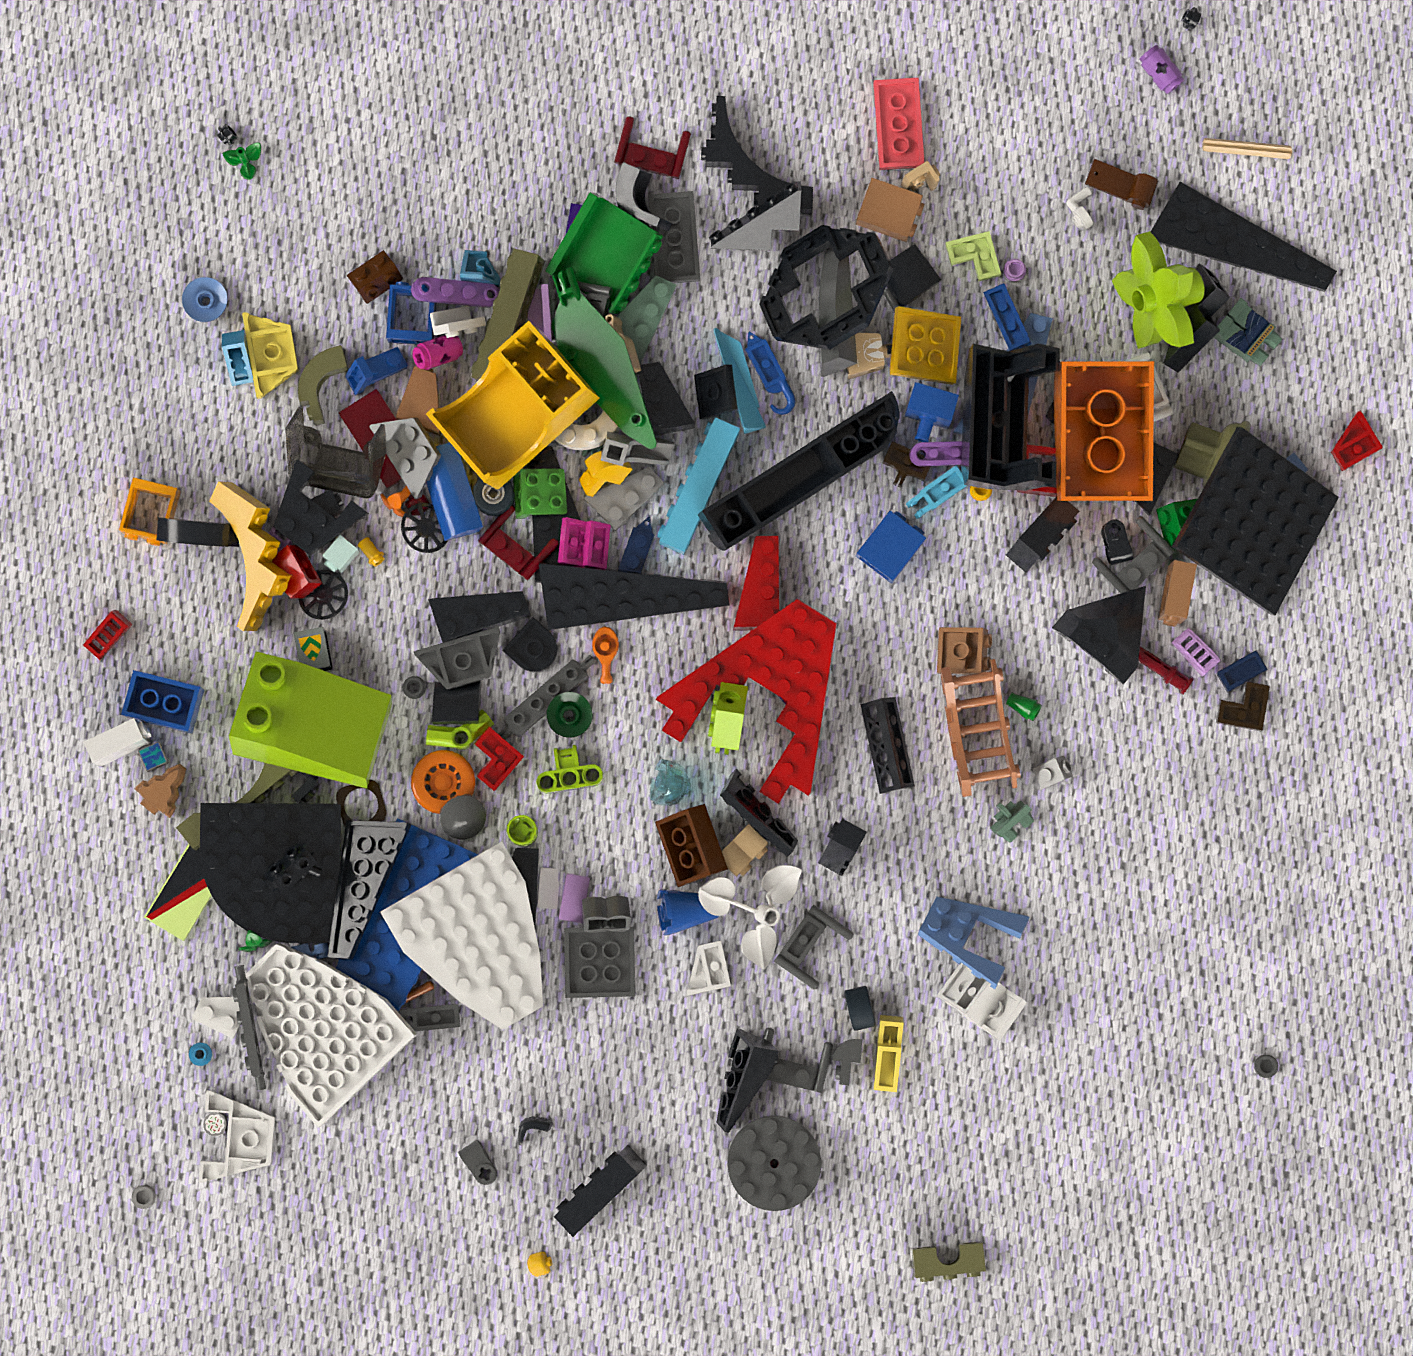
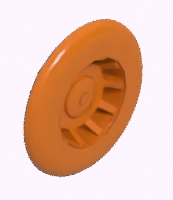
M437 750L425 755L416 764L411 776V789L415 799L423 808L432 813L440 814L441 808L450 799L464 794L473 795L475 774L470 763L462 755L450 750ZM439 765H446V768L440 769ZM450 766L455 768L454 772L449 770ZM436 767L437 770L434 773L430 772L432 768ZM458 773L460 774V777H461V779H459V780H457V777H456V775H457ZM427 775L431 776L430 781H426ZM457 784H461L459 790L456 789V788H457ZM426 785H430V791H427ZM456 792L457 794L451 798L450 795ZM435 793L438 796L437 798H434L431 796V794ZM447 796V800H441V797Z

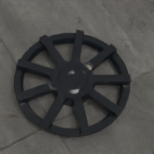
M417 503L411 506L404 513L401 520V532L404 540L411 548L422 553L436 552L448 542L443 540L441 543L434 534H442L441 529L435 527L439 524L438 520L432 521L435 510L433 504ZM422 507L431 509L428 518L425 517ZM418 509L421 519H417L410 512ZM406 518L411 519L417 525L405 527ZM416 531L417 535L410 541L405 532ZM420 537L424 538L423 549L414 545ZM428 537L433 539L437 547L428 549Z
M319 569L316 570V573L322 584L314 589L313 593L305 597H313L314 599L306 607L303 599L298 598L300 607L308 616L318 620H325L336 616L342 611L348 599V587L345 580L338 573ZM322 574H329L330 577L324 585ZM334 577L341 581V584L330 588ZM344 588V598L335 596L333 592ZM333 599L342 602L336 611L330 603ZM316 603H319L317 615L309 612ZM323 605H327L332 614L322 616Z

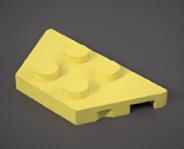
M244 312L242 316L256 398L261 399L299 371L291 325L274 322L271 319L260 318Z

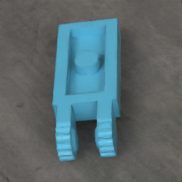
M955 465L920 490L919 494L906 503L907 507L910 508L916 505L922 498L927 502L928 505L919 509L914 515L916 519H919L931 509L933 511L968 486L964 485L963 475L959 467Z

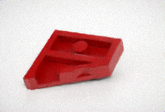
M1361 410L1355 414L1331 451L1342 471L1383 448Z

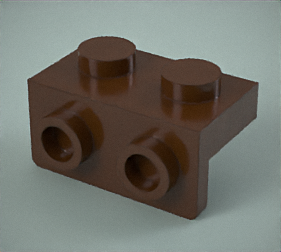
M384 250L347 274L348 279L366 304L389 290L390 285H396V282L403 280L396 265Z

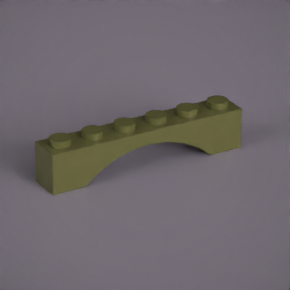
M265 763L253 787L235 803H262L266 799L265 795L271 790L273 792L277 791L285 784L283 782L284 779L289 775L294 777L299 771ZM193 813L179 824L176 829L196 851L198 848L200 849V813Z

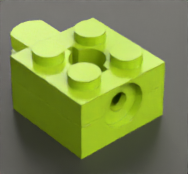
M721 682L720 691L715 690L713 700L715 705H712L710 720L712 723H710L708 736L712 737L711 746L716 747L715 753L719 754L720 748H725L724 755H729V749L739 750L748 686Z

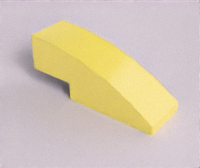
M880 1015L874 1090L897 1092L904 1024L903 1017Z

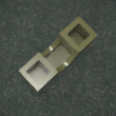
M981 1241L958 1244V1257L949 1264L939 1261L935 1246L911 1248L914 1277L920 1278V1282L934 1281V1276H943L944 1280L956 1279L957 1274L966 1273L967 1277L981 1276L980 1272L986 1271L984 1248Z

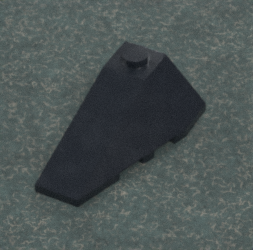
M738 1028L736 1029L728 1058H733L731 1071H726L724 1079H727V1092L721 1094L716 1121L722 1130L727 1133L733 1128L771 1074L773 1066L777 1063L779 1052L769 1041Z

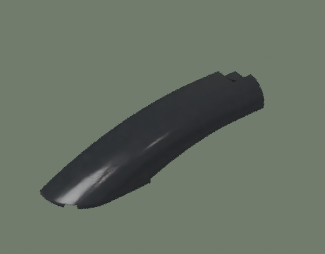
M892 391L754 479L702 510L698 516L710 533L708 537L713 544L720 550L726 551L883 451L894 439L900 418L899 406Z

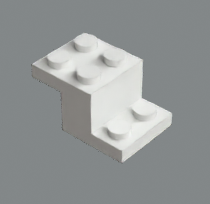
M961 963L940 990L937 997L956 1009L970 1022L1000 1041L1027 1002L1006 989L1001 983H998L996 989L990 987L991 983L982 977L979 979L971 973L972 970Z

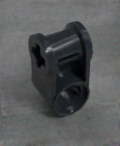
M1117 519L1108 521L1102 527L1101 535L1109 565L1133 560V552L1124 524ZM1111 527L1113 529L1117 528L1118 532L1114 536L1113 533H1109L1108 529Z

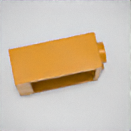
M133 477L119 531L125 534L124 538L137 541L139 537L147 539L146 543L160 546V543L167 544L164 541H157V534L130 528L141 491L170 498L165 518H174L181 491L175 487Z

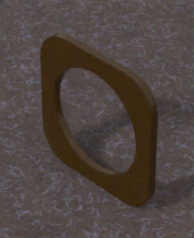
M369 780L368 787L364 789L374 793L378 801V809L376 814L368 821L382 822L386 818L387 812L381 790L377 782ZM355 785L340 788L336 794L337 804H341V818L344 826H346V820H353L345 811L346 797L353 790L363 787Z

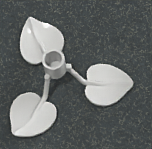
M780 865L768 870L762 879V887L768 892L766 899L769 905L762 904L756 909L732 900L735 895V886L732 881L725 877L713 878L702 885L699 890V901L707 912L716 916L727 914L730 904L755 913L756 920L761 924L757 925L756 930L752 929L745 933L741 941V950L748 960L765 969L772 959L777 940L775 931L769 926L776 925L780 918L779 912L775 909L776 905L773 902L782 904L792 899L796 893L802 870L790 865Z

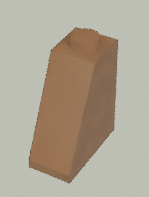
M414 366L397 411L396 419L418 418L427 432L440 436L441 431L426 415L432 408H440L438 378L433 373V369L426 370Z

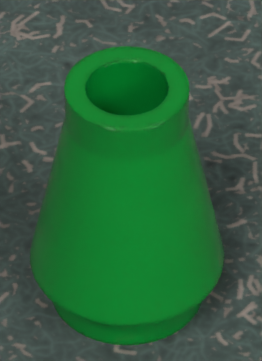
M1013 692L1006 702V705L1014 709L1023 718L1032 721L1036 719L1042 707L1038 700L1017 695Z

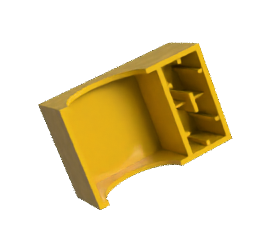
M530 321L525 323L488 357L489 364L485 373L470 390L454 402L442 408H432L426 413L429 419L483 482L497 490L600 399L547 336Z

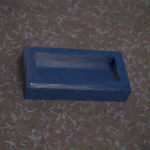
M1257 650L1216 672L1228 693L1268 669Z

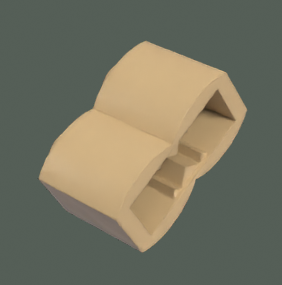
M749 824L722 850L727 868L736 877L739 874L744 876L752 868L749 863L755 857L758 860L761 859L768 851L766 848L768 842Z

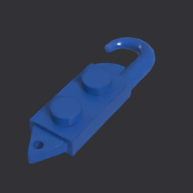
M749 331L748 344L745 351L765 390L772 394L783 392L787 400V406L783 409H778L773 404L770 405V408L776 414H788L795 407V395L766 339L763 340Z

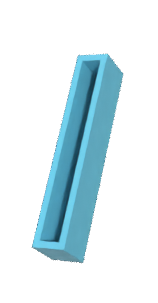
M716 417L713 423L708 422L704 431V435H707L704 443L699 442L694 453L697 456L695 463H690L685 475L688 476L685 485L680 484L676 492V496L679 497L676 505L671 504L666 515L669 517L666 526L662 524L657 537L660 538V545L685 555L700 522L698 514L706 508L738 438L740 428Z

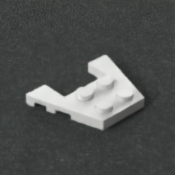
M207 1090L205 1112L229 1114L225 1162L200 1161L199 1182L203 1183L271 1165L276 1117Z

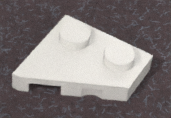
M721 941L698 946L687 989V996L731 986Z
M203 997L200 999L191 1019L234 1039L240 1027L236 1012L240 1011L239 1004L234 1002L233 997Z

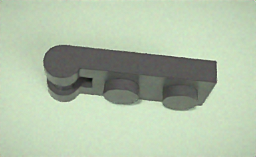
M459 1004L402 1009L398 1011L405 1021L406 1016H412L413 1025L410 1026L415 1032L461 1027Z

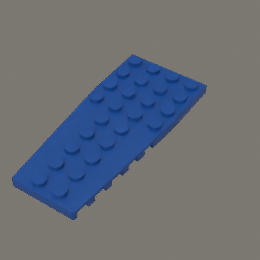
M398 818L396 820V822H405ZM411 825L353 960L339 959L336 969L386 998L399 1011L401 1006L405 1004L412 986L419 979L422 968L402 951L380 911L469 861L478 854Z

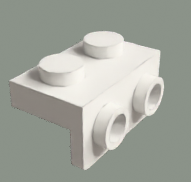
M468 306L430 313L434 336L446 334V338L459 336V331L464 330L465 334L478 332L477 327L486 326L485 317L471 319Z

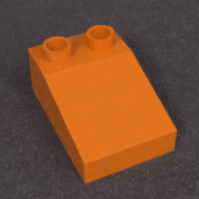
M1154 361L1060 362L1059 371L1054 372V431L1058 501H1153Z

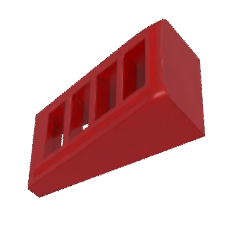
M113 610L106 616L83 646L101 660L133 624L118 610ZM113 619L121 626L120 629L112 622ZM107 626L116 633L114 636L105 629ZM101 633L110 640L108 643L99 636ZM94 640L104 647L102 651L93 643Z

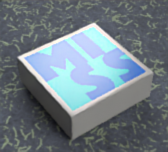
M159 741L138 750L146 772L169 763Z

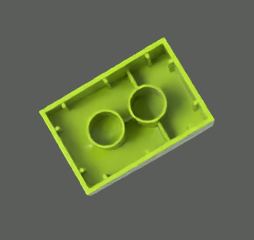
M256 651L229 733L232 754L367 788L392 707V696L301 662Z

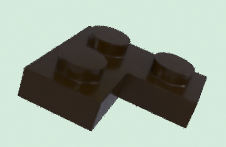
M1246 682L1242 704L1225 700L1219 701L1216 723L1263 731L1270 686Z

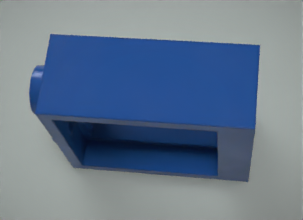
M396 282V285H390L386 332L388 343L418 345L419 343L434 339L430 313L436 312V303L429 302L427 331L395 330L397 296L413 297L411 293V286L407 282ZM421 286L424 292L428 291L427 286Z

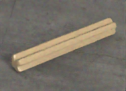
M1205 138L1202 144L1203 151L1282 159H1290L1292 156V147L1287 145Z

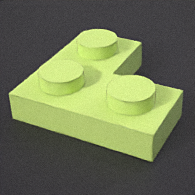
M990 231L945 243L951 266L973 260L978 281L1001 276Z

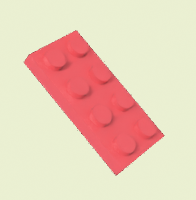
M919 78L874 80L879 170L909 169L920 166L924 163Z

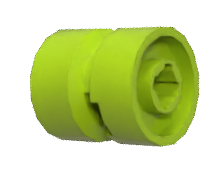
M518 815L509 821L507 834L514 844L525 847L535 842L538 836V828L532 818L526 815Z

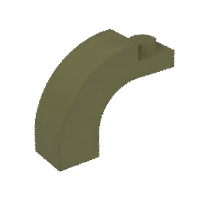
M341 345L326 349L313 357L304 368L299 380V403L301 406L310 405V407H306L308 418L310 421L313 420L316 426L325 424L319 401V392L322 384L329 377L348 372L349 370L344 349Z

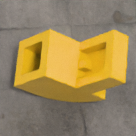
M602 451L592 454L584 461L587 469L579 478L585 494L593 497L606 481L620 485L632 471L630 463L625 462L623 466L601 461Z

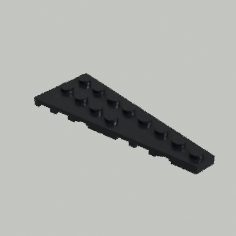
M1179 182L1150 231L1160 244H1164L1167 247H1174L1191 254L1202 255L1212 260L1250 269L1260 274L1271 275L1281 280H1288L1323 292L1326 291L1337 272L1182 182Z

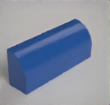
M450 442L438 445L436 448L440 452L441 457L438 464L433 468L430 480L426 481V485L444 541L477 533L483 528V524L459 452Z

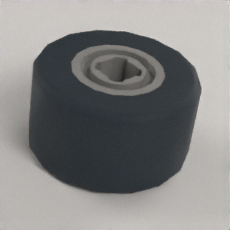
M480 478L473 489L476 506L488 516H499L506 512L514 503L515 493L510 481L497 490L483 482Z
M867 986L845 990L844 993L853 1030L858 1031L876 1026Z

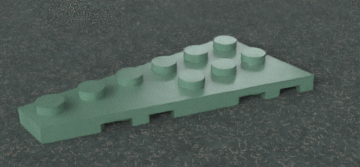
M657 275L617 316L622 320L623 334L631 338L634 343L639 364H641L677 287L676 284Z

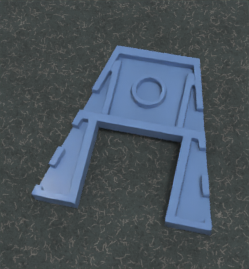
M936 896L919 929L918 935L941 952L944 950L953 956L952 960L959 965L963 963L972 970L971 973L979 979L981 977L991 983L990 987L996 989L1005 967L963 948L977 920L1020 939L1030 917Z

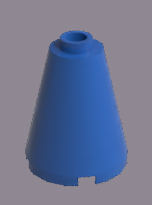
M669 889L658 891L657 899H661V905L657 906L658 919L661 931L665 930L664 936L675 934L719 917L710 914L703 908L699 901V893Z

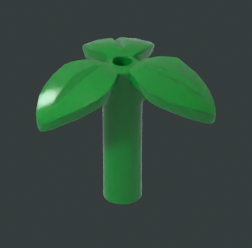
M259 142L252 143L246 148V151L243 147H238L236 150H227L222 154L226 162L232 166L242 163L243 165L240 169L241 176L251 180L256 174V167L249 162L259 159L261 144Z
M248 930L245 938L246 946L238 947V950L253 952L258 947L264 948L268 946L272 940L262 939L257 933Z

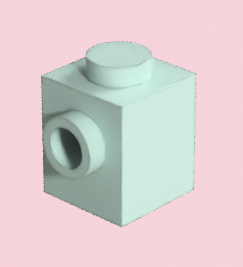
M339 535L322 555L324 560H326L324 565L333 572L338 570L342 573L358 555L359 551L343 536Z

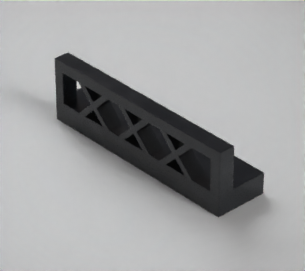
M896 697L880 698L860 704L879 793L883 794L915 787ZM876 706L877 716L875 720L871 717L869 707ZM877 728L882 733V739L880 742L876 740L875 732ZM882 751L885 752L887 756V761L885 765L880 761V754ZM887 773L891 776L893 786L886 787L884 778Z

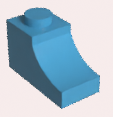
M241 330L222 334V350L231 385L236 386L254 382L245 331Z

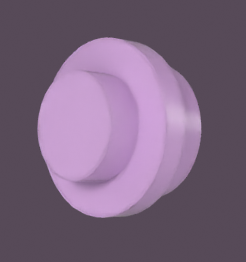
M1011 259L1006 262L1003 272L1008 280L1017 282L1024 278L1026 266L1019 259Z

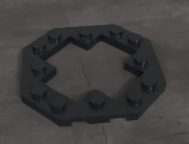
M821 225L783 249L780 255L782 260L778 269H774L768 282L770 287L766 296H762L759 305L771 334L777 341L831 350L870 325L894 269L876 233H859L853 229L840 228L839 230ZM829 247H832L839 261L858 250L870 277L851 288L857 306L821 328L812 313L793 323L782 296L801 285L795 268Z

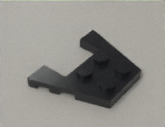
M297 459L273 527L307 554L312 555L334 540L343 531L351 528L353 524L367 517L369 513L351 500L336 519L302 493V490L316 472Z

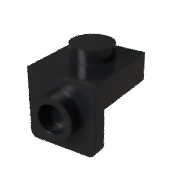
M301 772L307 781L291 797L297 803H307L315 796L313 791L320 786L316 781L319 777Z

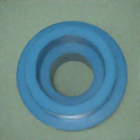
M196 1043L189 1050V1059L194 1065L204 1066L212 1059V1049L206 1043ZM198 1050H202L204 1052V1057L202 1059H199L196 1056Z

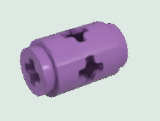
M1158 45L1149 49L1139 58L1143 69L1153 78L1158 88L1166 94L1172 92L1185 81L1182 77L1183 73L1171 62L1164 49L1159 48ZM1161 65L1164 67L1166 65V74L1162 72L1157 74V66Z

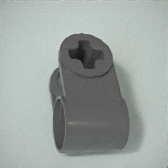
M477 1139L458 1151V1154L477 1182L489 1185L496 1180L497 1171L489 1159L486 1150L483 1149L484 1147ZM483 1168L485 1170H491V1173L489 1174V1180H487L486 1178L481 1179L480 1175L483 1174Z

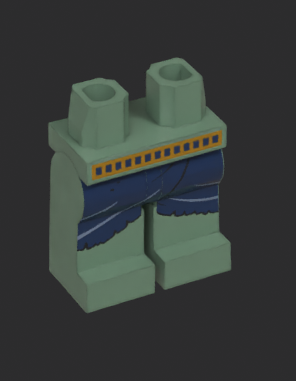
M1240 298L1218 325L1220 331L1213 338L1247 363L1251 360L1253 363L1261 366L1269 355L1260 347L1265 343L1274 350L1282 338L1274 331L1276 326L1256 313L1247 305L1248 303L1244 299Z

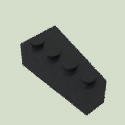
M523 591L428 599L443 643L531 616Z

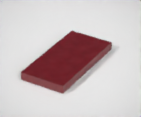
M376 388L338 412V414L385 487L389 489L403 479L369 426L371 424L396 421L397 419Z

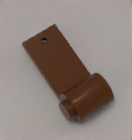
M1094 159L1085 185L1132 203L1131 206L1136 209L1144 210V208L1150 207L1159 181L1151 175L1143 173L1133 175Z

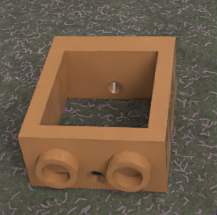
M1174 560L1167 567L1158 620H1162L1164 625L1176 627L1177 624H1181L1187 619L1197 564Z

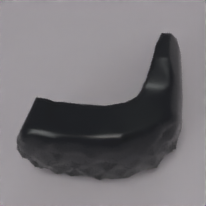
M538 1116L525 1118L519 1125L518 1145H522L527 1130L537 1129L548 1132L551 1130L553 1122L550 1119Z

